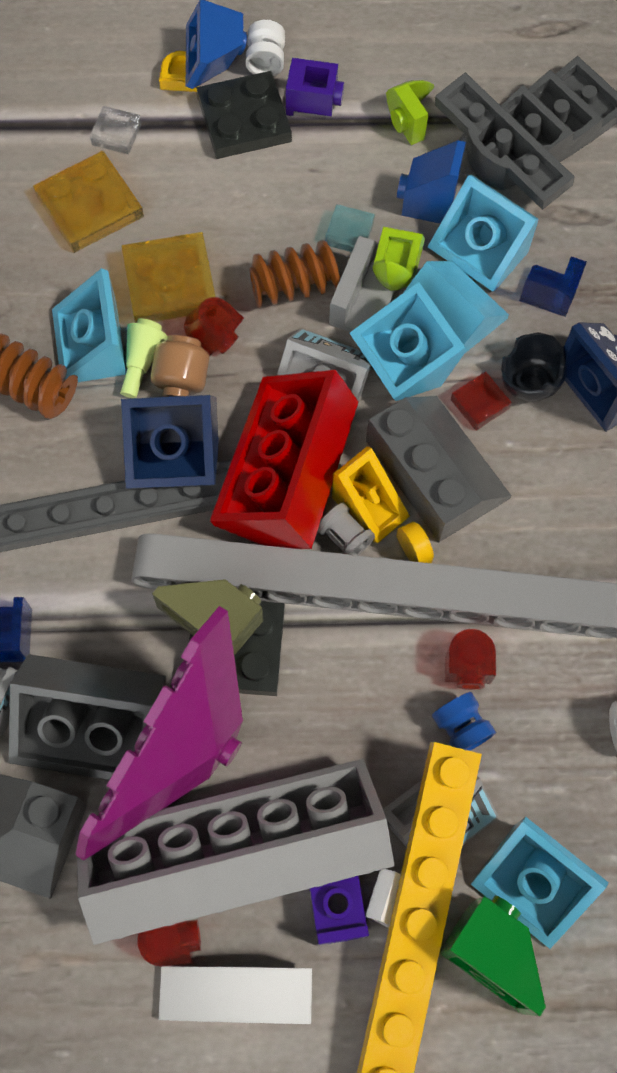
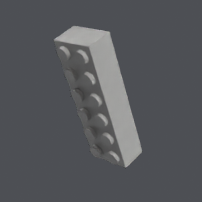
M364 759L162 809L83 861L77 857L78 900L93 945L393 867L395 865L387 819ZM79 830V831H76V834H77V843H78V838H79V832H80V830Z

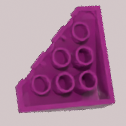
M219 606L189 641L181 655V658L184 660L172 679V688L168 686L162 688L143 721L146 723V726L136 741L135 752L130 749L125 752L106 785L109 787V790L100 803L98 816L94 813L90 814L80 830L75 855L81 860H86L209 779L220 763L227 767L238 753L242 742L237 739L243 722L229 615L228 611Z

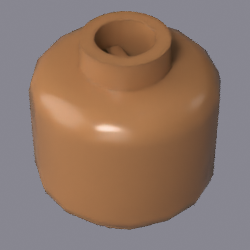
M181 335L168 336L167 341L156 345L151 371L152 384L163 390V397L189 396V394L202 392L205 387L209 364L208 352L201 347V342L195 338Z

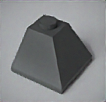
M0 774V881L51 899L87 805L78 797L32 781Z

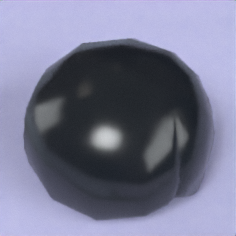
M541 332L521 335L516 338L513 350L508 356H503L501 377L504 387L514 397L533 403L556 394L563 385L567 375L564 346L554 336Z

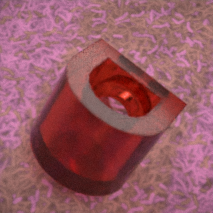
M210 297L205 299L187 315L184 322V330L187 337L195 338L201 342V347L208 352L209 356L217 350L224 354L238 339L239 335L234 331L243 321L244 317L225 300L218 297Z
M463 630L454 636L446 652L445 682L457 683V688L464 690L485 688V684H491L496 676L495 645L492 639L480 630Z
M198 919L187 920L171 926L138 933L137 944L140 954L150 964L160 967L194 963L193 952L201 951Z

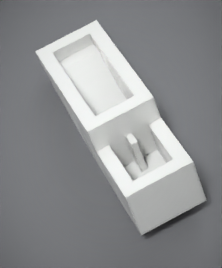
M161 966L159 1020L311 1024L312 968Z

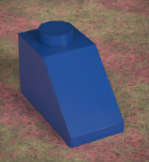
M199 0L186 24L185 87L194 89L229 69L235 57L242 55L247 43V32L243 31V13L206 0Z
M457 140L413 158L409 175L402 173L398 185L397 198L403 199L401 216L441 224L455 198L466 142Z

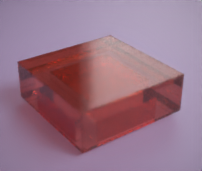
M486 371L454 391L450 399L476 431L509 410L512 404Z

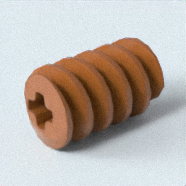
M325 240L317 242L316 252L313 251L308 243L303 244L299 256L294 248L287 247L283 260L276 250H272L269 252L267 264L259 253L254 254L252 265L249 268L252 290L258 308H261L263 295L266 294L272 304L277 305L278 295L281 291L284 292L289 302L294 300L295 288H300L304 297L309 298L311 285L315 284L320 294L324 295L326 294L327 281H332L335 288H337L340 281L335 256Z
M1 333L0 393L7 396L10 395L15 402L24 403L30 410L39 411L45 418L52 419L59 416L65 411L74 396L78 376L71 375L65 380L66 366L58 364L52 369L53 362L51 358L44 356L38 360L36 350L28 349L24 352L23 343L14 341L10 344L9 336Z

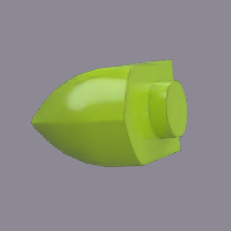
M424 80L407 81L388 89L386 92L393 126L398 133L404 134L410 145L425 140L428 112L421 104V101L434 89V84Z
M383 227L372 270L377 280L390 291L408 287L415 278L425 241L424 235Z

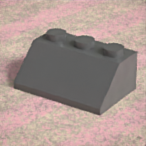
M437 396L405 397L369 418L366 442L373 449L375 455L438 542L443 541L511 498L512 495Z
M28 654L10 682L9 764L110 780L125 752L129 749L135 752L136 741L146 726V723L143 721L162 688L166 685V676Z

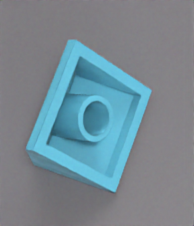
M468 175L430 241L428 248L445 260L453 261L464 273L493 292L528 254L539 219L473 175Z
M426 261L405 290L407 291L417 282H420L467 351L506 321L509 316L501 306L453 261Z
M101 268L52 309L59 364L66 366L67 369L65 380L71 375H77L78 382L126 375L127 372L117 302L109 272Z
M417 282L350 332V335L395 401L441 387L467 351L420 282Z
M525 817L512 827L474 878L471 885L488 899L492 900L497 895L516 907L521 912L518 921L527 926L533 936L551 949L607 888L609 882Z

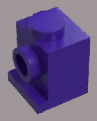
M292 58L286 84V116H294L295 111L332 117L334 105L342 106L344 82L338 81V64Z
M359 876L328 883L320 887L309 888L318 946L362 939L369 936ZM340 894L347 900L346 911L336 914L329 909L328 900L332 895Z

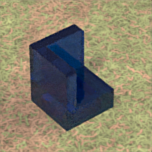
M571 256L565 274L533 265L525 281L519 301L566 317L587 261Z
M14 597L13 607H0V662H23L27 655L30 654L32 608L24 597Z

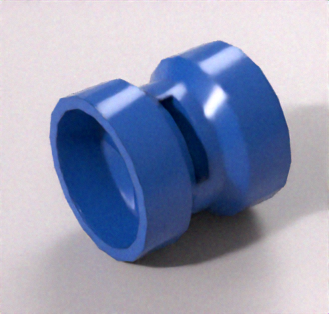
M472 692L453 699L432 714V718L438 728L446 730L449 735L448 745L468 751L483 744L497 733L490 721L483 719L479 714V703Z

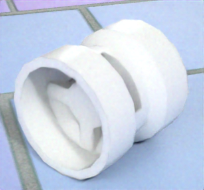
M272 20L255 21L250 25L247 32L246 67L252 74L271 71L273 76H276L284 68L283 48L285 46V30L279 23Z

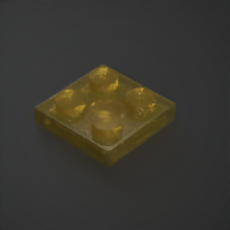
M104 151L33 185L37 198L74 253L144 217L141 204Z
M203 232L121 245L135 323L140 318L155 322L218 311Z

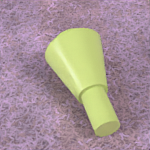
M140 318L137 320V323L127 324V372L120 392L125 397L137 398L143 375L147 373L153 363L156 345L168 339V336L161 331L162 326L157 322Z

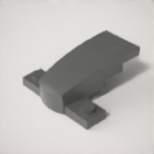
M578 55L556 74L549 70L530 88L527 89L522 85L502 105H499L466 72L435 96V106L467 136L465 154L468 164L475 174L489 185L501 190L517 185L542 210L573 186L575 176L560 162L594 141L617 123V91Z

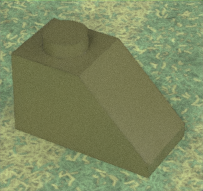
M226 579L159 586L152 593L157 608L193 636L219 606L227 610L234 656L263 622V611L259 605L261 603L260 598L245 585L240 584L236 588Z

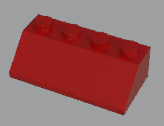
M336 370L262 377L210 518V522L215 527L265 546L312 549L333 484V474L337 471L359 403Z

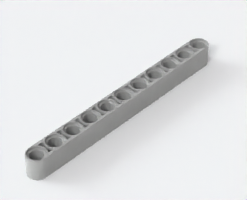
M149 533L142 534L138 538L131 579L138 586L155 590L159 586L226 579L236 588L240 584L245 585L261 601L595 638H617V584L609 582Z

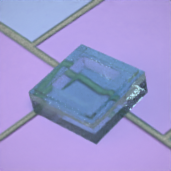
M336 204L325 235V241L330 247L352 252L359 236L370 237L375 214Z

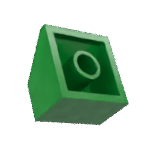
M497 895L492 900L483 896L470 902L441 947L439 954L519 1013L540 1017L546 1005L530 931L527 926L518 921L521 912Z

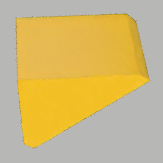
M365 447L333 474L332 499L337 504L344 502L350 508L349 514L365 530L370 529L375 534L374 542L379 543L410 517L371 447Z

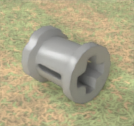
M343 502L335 506L322 518L317 532L320 535L326 534L343 551L342 554L359 556L372 543L375 534L370 529L365 530L349 514L350 508Z

